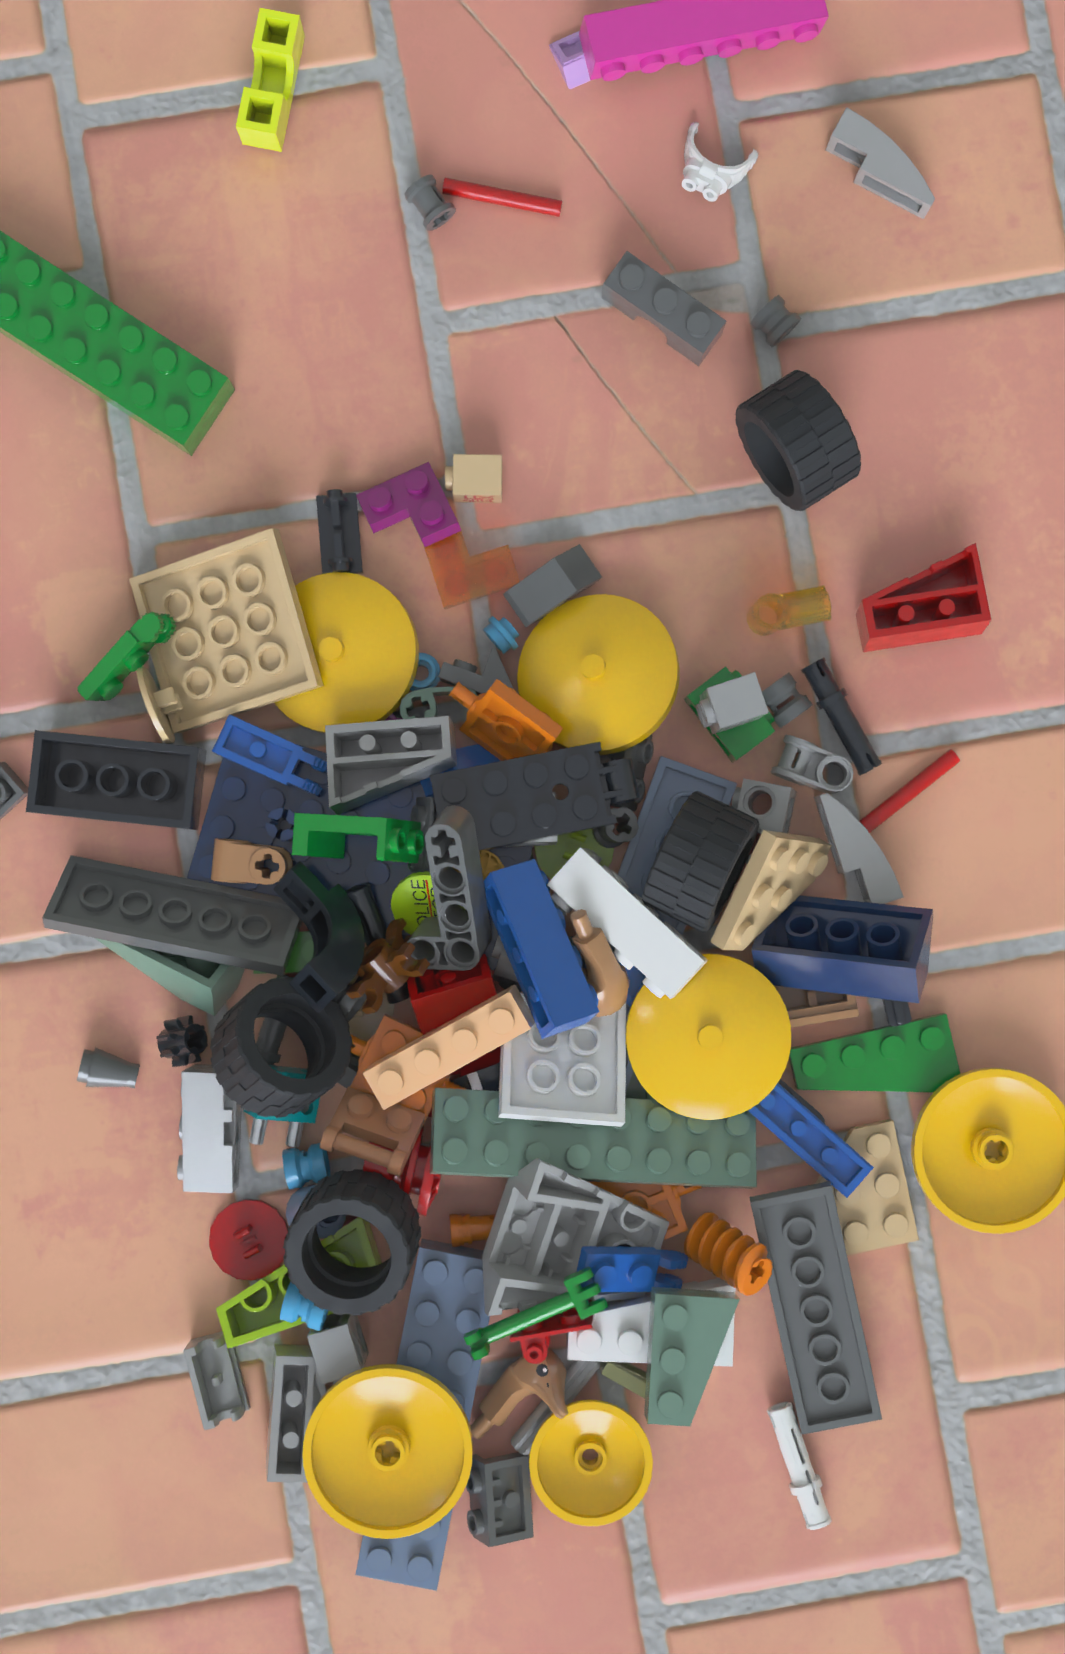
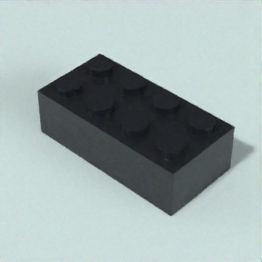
M35 730L26 812L198 830L207 750L193 746Z

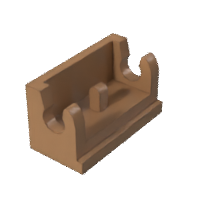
M774 986L786 1006L791 1028L859 1017L856 997L854 995Z

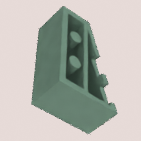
M651 1287L644 1406L647 1424L691 1426L740 1300L734 1292Z

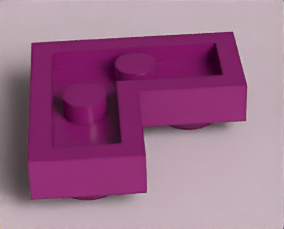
M429 462L356 495L373 534L409 517L424 547L461 531L458 520Z

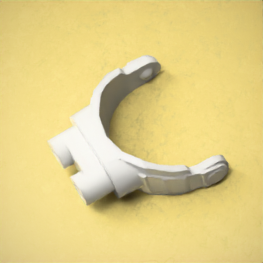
M693 122L689 127L685 143V167L683 169L684 179L682 187L689 192L695 190L702 192L706 200L714 202L719 195L724 194L727 189L739 183L747 175V172L756 163L759 153L753 149L748 159L736 166H722L712 163L703 157L695 146L694 136L698 132L699 123Z

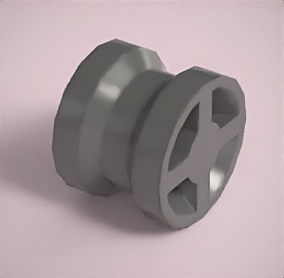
M777 295L757 313L750 322V325L755 330H762L767 336L766 342L771 347H774L798 325L802 318L797 313H790L785 307V300L780 295Z

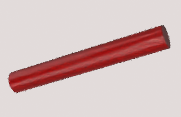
M446 177L444 178L442 194L560 217L563 202L562 200Z
M949 749L859 822L871 833L960 762L957 754L952 749Z

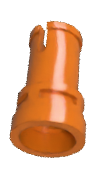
M449 1214L452 1247H460L464 1243L471 1245L472 1241L487 1240L496 1214L471 1217L470 1214H465V1216Z

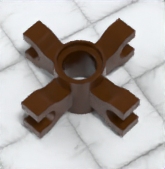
M403 918L390 922L386 930V939H376L364 948L363 960L357 972L359 977L346 993L351 999L362 997L365 992L367 1000L361 1009L365 1014L377 1013L383 1002V992L388 994L396 991L410 976H423L430 965L426 958L418 960L411 957L416 947L411 942L407 943L412 935H408L404 939L402 937V930L407 924Z

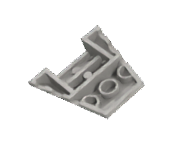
M536 1158L519 1170L518 1176L510 1177L507 1180L482 1254L485 1313L487 1316L501 1315L502 1310L518 1308L521 1312L567 1292L563 1282L564 1278L576 1272L583 1246L655 1247L656 1250H660L670 1222L661 1216ZM600 1292L587 1300L591 1299L594 1301L605 1297L608 1302L644 1297L645 1292Z

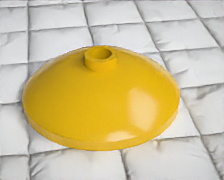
M580 1400L566 1405L568 1414L563 1419L557 1418L552 1413L535 1434L529 1456V1470L533 1487L542 1503L553 1514L567 1522L580 1526H601L613 1523L629 1514L640 1503L647 1492L653 1470V1458L649 1440L638 1421L626 1410L615 1404L601 1400ZM587 1449H594L598 1453L597 1457L593 1460H586L582 1454Z

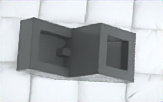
M579 544L551 559L507 590L503 595L524 626L528 627L544 618L572 596L594 585L602 576Z

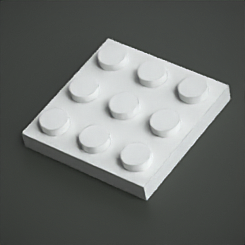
M520 993L521 996L523 997V999H524L526 1005L528 1006V1004H527V1002H526V999H525V997H524V994H523V993ZM626 1003L612 1015L594 1016L584 1025L544 1039L541 1038L536 1023H534L530 1030L501 1045L498 1118L622 1127L625 1124Z

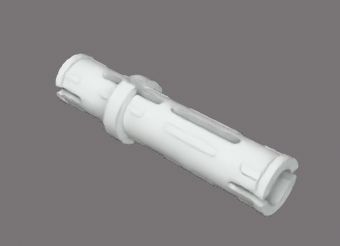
M792 1402L775 1404L767 1409V1413L772 1422L792 1481L789 1484L792 1495L797 1496L806 1522V1528L810 1530L823 1528L829 1525L832 1519L820 1490L822 1486L820 1475L815 1474L793 1411Z

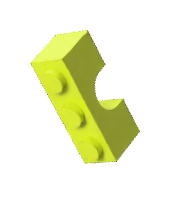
M259 8L252 43L254 53L253 79L250 88H243L236 128L243 145L282 152L305 39L300 15Z

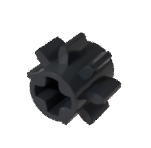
M192 1015L165 1020L163 1022L165 1029L156 1037L158 1049L161 1053L160 1057L172 1059V1067L187 1066L191 1063L201 1062L200 1053L208 1047V1038L204 1025L193 1024Z

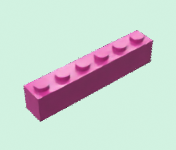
M660 0L584 15L579 37L590 80L602 78L604 81H613L629 72L641 70L643 73H653L668 64L680 62L681 65L687 66L701 61L703 57L719 55L721 58H727L738 54L743 49L757 47L758 50H767L777 46L780 42L795 39L796 42H806L812 40L821 32L829 14L825 0Z

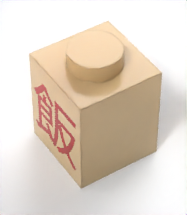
M453 454V466H445V491H453L454 502L502 503V455Z

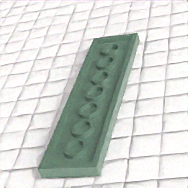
M434 1088L430 1174L510 1178L518 1176L519 1170L534 1159L539 1158L585 1181L745 1189L757 1187L756 1118L748 1110L728 1118L704 1120L677 1114L660 1103H653L652 1099L625 1098V1124L622 1127L498 1118L499 1091Z

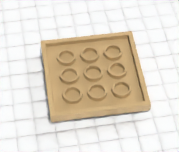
M270 528L129 579L140 619H142V615L144 616L145 613L154 612L159 613V615L161 613L169 614L176 621L175 625L177 626L175 627L176 631L173 632L174 635H170L171 638L166 643H157L150 650L160 689L173 687L174 693L179 694L183 707L182 710L168 715L173 734L183 733L226 719L229 714L235 716L324 686L279 529Z

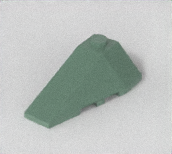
M95 938L179 999L213 1016H216L238 988L245 968Z

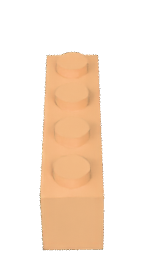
M513 985L377 1060L363 1072V1075L381 1107L385 1110L532 1028L535 1021L516 985Z

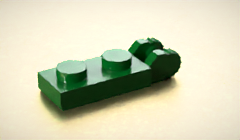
M149 612L145 613L144 616L142 615V619H138L130 630L125 632L80 683L77 691L86 701H108L114 698L124 686L122 682L127 676L148 661V653L157 643H166L171 638L170 635H174L173 632L176 631L175 627L177 626L175 625L176 621L169 614L161 613L159 615V613Z

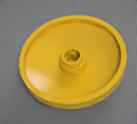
M332 572L320 574L295 585L324 686L274 702V704L294 722L321 733H325V725L375 722L388 718L400 706L406 694L409 693L417 673L419 661L417 632L404 605L395 595L378 582L353 573Z
M594 594L575 598L548 613L539 621L528 636L519 658L517 671L519 695L563 727V730L553 743L565 749L600 742L602 750L599 751V755L624 751L649 737L669 714L678 692L680 680L677 651L661 621L641 604L625 597L608 594Z
M702 954L708 961L674 998L670 999L666 994L659 998L644 984L642 985L628 1013L626 1049L631 1067L637 1079L658 1103L686 1117L714 1120L732 1117L751 1109L774 1089L789 1059L791 1025L786 1006L780 994L761 972L751 965L730 956Z
M980 1068L951 1078L936 1089L928 1098L918 1114L914 1125L911 1157L914 1172L921 1189L941 1213L955 1223L974 1231L1004 1234L1035 1225L1052 1213L1065 1197V1106L1041 1082L1009 1069Z
M399 1364L368 1366L356 1370L337 1381L319 1400L310 1417L304 1436L303 1467L313 1496L322 1509L337 1523L355 1533L368 1537L382 1539L402 1538L430 1528L446 1516L456 1505L470 1476L473 1455L472 1433L467 1416L457 1398L443 1383L430 1374Z

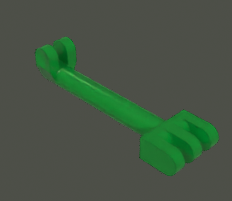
M591 1267L579 1270L564 1278L563 1282L567 1292L484 1328L479 1327L465 1333L463 1338L466 1344L471 1347L470 1353L473 1359L479 1360L488 1355L490 1343L573 1307L576 1308L581 1320L605 1310L609 1306L605 1297L590 1303L587 1300L601 1292L598 1282L591 1283L585 1287L580 1285V1283L594 1277Z

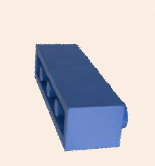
M532 859L490 872L484 880L488 910L540 1036L544 1039L584 1025L600 1011L598 1009L597 993L593 986L587 983L581 969L582 959L580 953L575 946L571 945L565 931L566 922L564 915L559 908L555 907L549 893L550 887L547 885L549 880L546 874L539 869L536 860Z

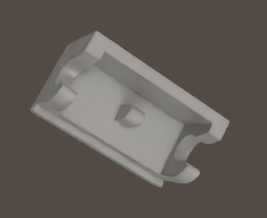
M223 1331L190 1340L183 1351L204 1430L215 1428L220 1424V1421L232 1418L233 1422L239 1420L245 1411L250 1410V1404L235 1347L227 1348Z

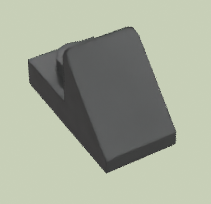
M494 646L482 675L476 674L478 667L455 659L453 665L443 662L438 676L441 682L456 686L460 682L467 689L475 690L477 695L487 692L496 679L514 689Z

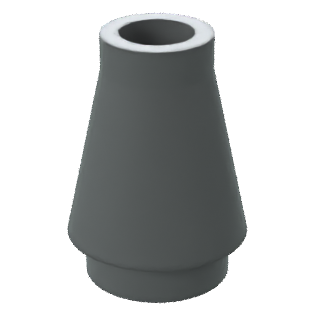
M96 1047L94 1051L84 1049L77 1081L87 1083L86 1087H129L135 1089L140 1065L126 1061Z

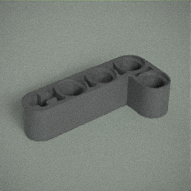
M452 805L447 806L440 812L425 834V844L438 917H427L422 920L407 943L411 942L416 947L411 957L418 960L426 958L430 962L427 969L464 971L471 970L478 964L492 940V932L475 822L468 810L461 806ZM452 867L458 869L460 873L455 871Z

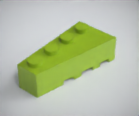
M360 1217L338 1230L335 1235H330L321 1241L323 1247L332 1257L346 1265L372 1267L382 1263L370 1223ZM285 1264L216 1308L228 1349L305 1323L301 1321V1317L293 1323L280 1320L283 1300L291 1282Z

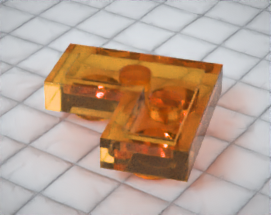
M459 531L424 547L444 609L510 589L520 582L508 545L469 556L462 532Z

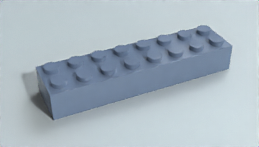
M422 1238L396 1364L419 1369L443 1383L457 1398L467 1416L468 1422H470L482 1358L479 1360L473 1359L470 1353L471 1347L466 1344L463 1336L467 1332L479 1327L484 1328L489 1324L490 1316H487L485 1313L482 1260L484 1250L464 1246L452 1247V1244ZM453 1508L439 1522L411 1536L382 1539L363 1535L355 1575L437 1591Z

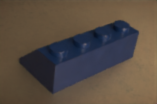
M800 895L755 938L751 949L754 968L761 972L774 986L919 1003L928 974L933 909Z

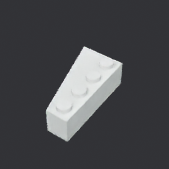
M580 847L547 884L554 891L551 896L552 900L567 913H570L572 909L575 911L580 909L586 910L592 927L601 928L607 941L615 947L613 951L615 958L629 970L633 966L639 969L646 976L642 981L643 984L657 997L661 998L666 994L670 999L674 998L708 960L673 926L666 921L663 923L658 918L659 914L655 909L645 905L639 895L630 893L627 890L629 888L627 883L616 872L610 870L605 865L602 867L599 864L602 859L593 850Z
M718 1277L702 1282L684 1283L681 1288L734 1293L736 1288L728 1285ZM645 1292L644 1297L608 1301L609 1306L595 1314L592 1329L567 1333V1360L647 1363L651 1292ZM735 1313L714 1366L733 1367Z

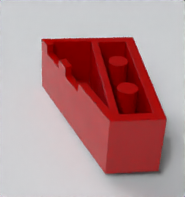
M976 543L964 548L962 552L944 561L940 560L930 565L928 569L910 578L906 577L862 599L856 612L862 651L869 652L982 634L992 619Z

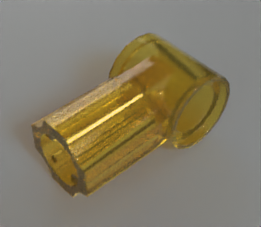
M825 586L782 594L767 593L762 595L749 608L747 623L754 633L768 636L780 630L827 622L831 620V603ZM761 606L771 607L777 615L776 623L768 624L760 618L759 608Z

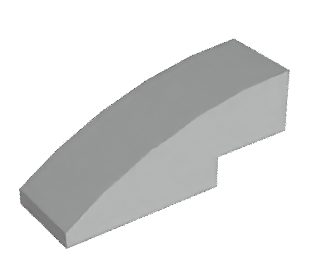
M846 107L831 135L826 151L860 168L853 183L924 219L935 197L923 176L909 157L889 136L869 120Z
M828 793L814 797L828 843L832 845L830 849L838 873L855 871L864 902L885 904L904 898L894 871L881 848L867 829L846 807Z

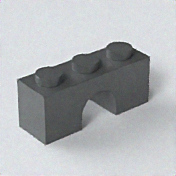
M626 251L603 283L602 299L632 320L639 316L653 323L667 337L666 344L697 366H700L723 333L726 324L725 319L628 251Z

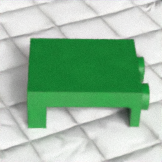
M294 814L292 855L344 859L346 834L377 836L376 858L380 861L418 863L419 855L423 851L424 835L421 831V822L382 817Z

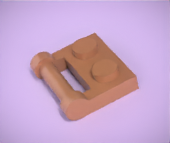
M347 1087L330 1124L327 1125L323 1133L320 1149L333 1152L334 1149L386 1167L387 1173L400 1177L423 1127L425 1114L399 1104H394L383 1110L376 1096ZM345 1132V1133L351 1134V1135H353V1136H356V1137L365 1139V1140H367V1141H370V1142L379 1144V1145H381V1146L390 1148V1149L394 1150V1152H391V1151H389V1150L380 1148V1147H378V1146H375V1145L366 1143V1142H364V1141H361V1140L352 1138V1137L347 1136V1135H344V1134H342V1133Z

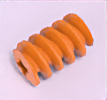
M706 1212L700 1216L685 1238L684 1253L691 1260L701 1264L703 1268L712 1272L733 1288H737V1291L745 1296L753 1295L760 1291L772 1275L773 1265L772 1261L767 1258V1247L760 1242L755 1243L754 1238L749 1235H743L740 1229L731 1227L730 1223L726 1220H719L718 1215L713 1212Z

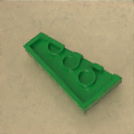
M945 1013L914 1019L901 1026L888 1025L792 1047L789 1054L795 1087L798 1090L935 1092L946 1081L960 1074L948 1018Z

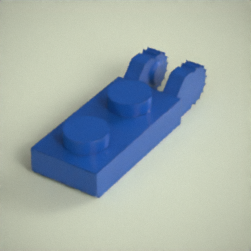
M230 714L212 750L213 753L286 786L291 784L315 796H319L322 790L317 783L293 775L299 761L310 765L311 768L319 772L327 773V762L305 752V749L297 744Z
M583 1246L576 1272L591 1267L594 1277L580 1283V1285L585 1287L591 1283L598 1282L601 1292H651V1287L681 1289L683 1281L679 1276L657 1273L658 1266L669 1270L684 1269L687 1266L689 1257L680 1251L656 1250L655 1247Z

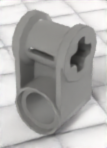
M785 735L783 741L786 745L778 766L773 767L771 770L773 775L828 794L838 793L849 786L853 779V768L847 759L821 749L817 745L801 738ZM798 752L799 755L797 757L794 767L792 768L791 765L793 763L796 753ZM834 764L840 767L843 772V780L839 785H830L823 779L822 773L825 765Z

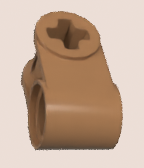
M215 838L211 880L268 885L280 882L293 867V859L290 853L282 847L253 844L243 840ZM272 858L273 862L279 863V870L271 872L269 868L264 867V860Z

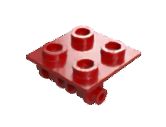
M573 1307L511 1334L510 1342L520 1341L525 1360L532 1364H539L547 1357L551 1335L592 1329L595 1314L581 1320L576 1308Z

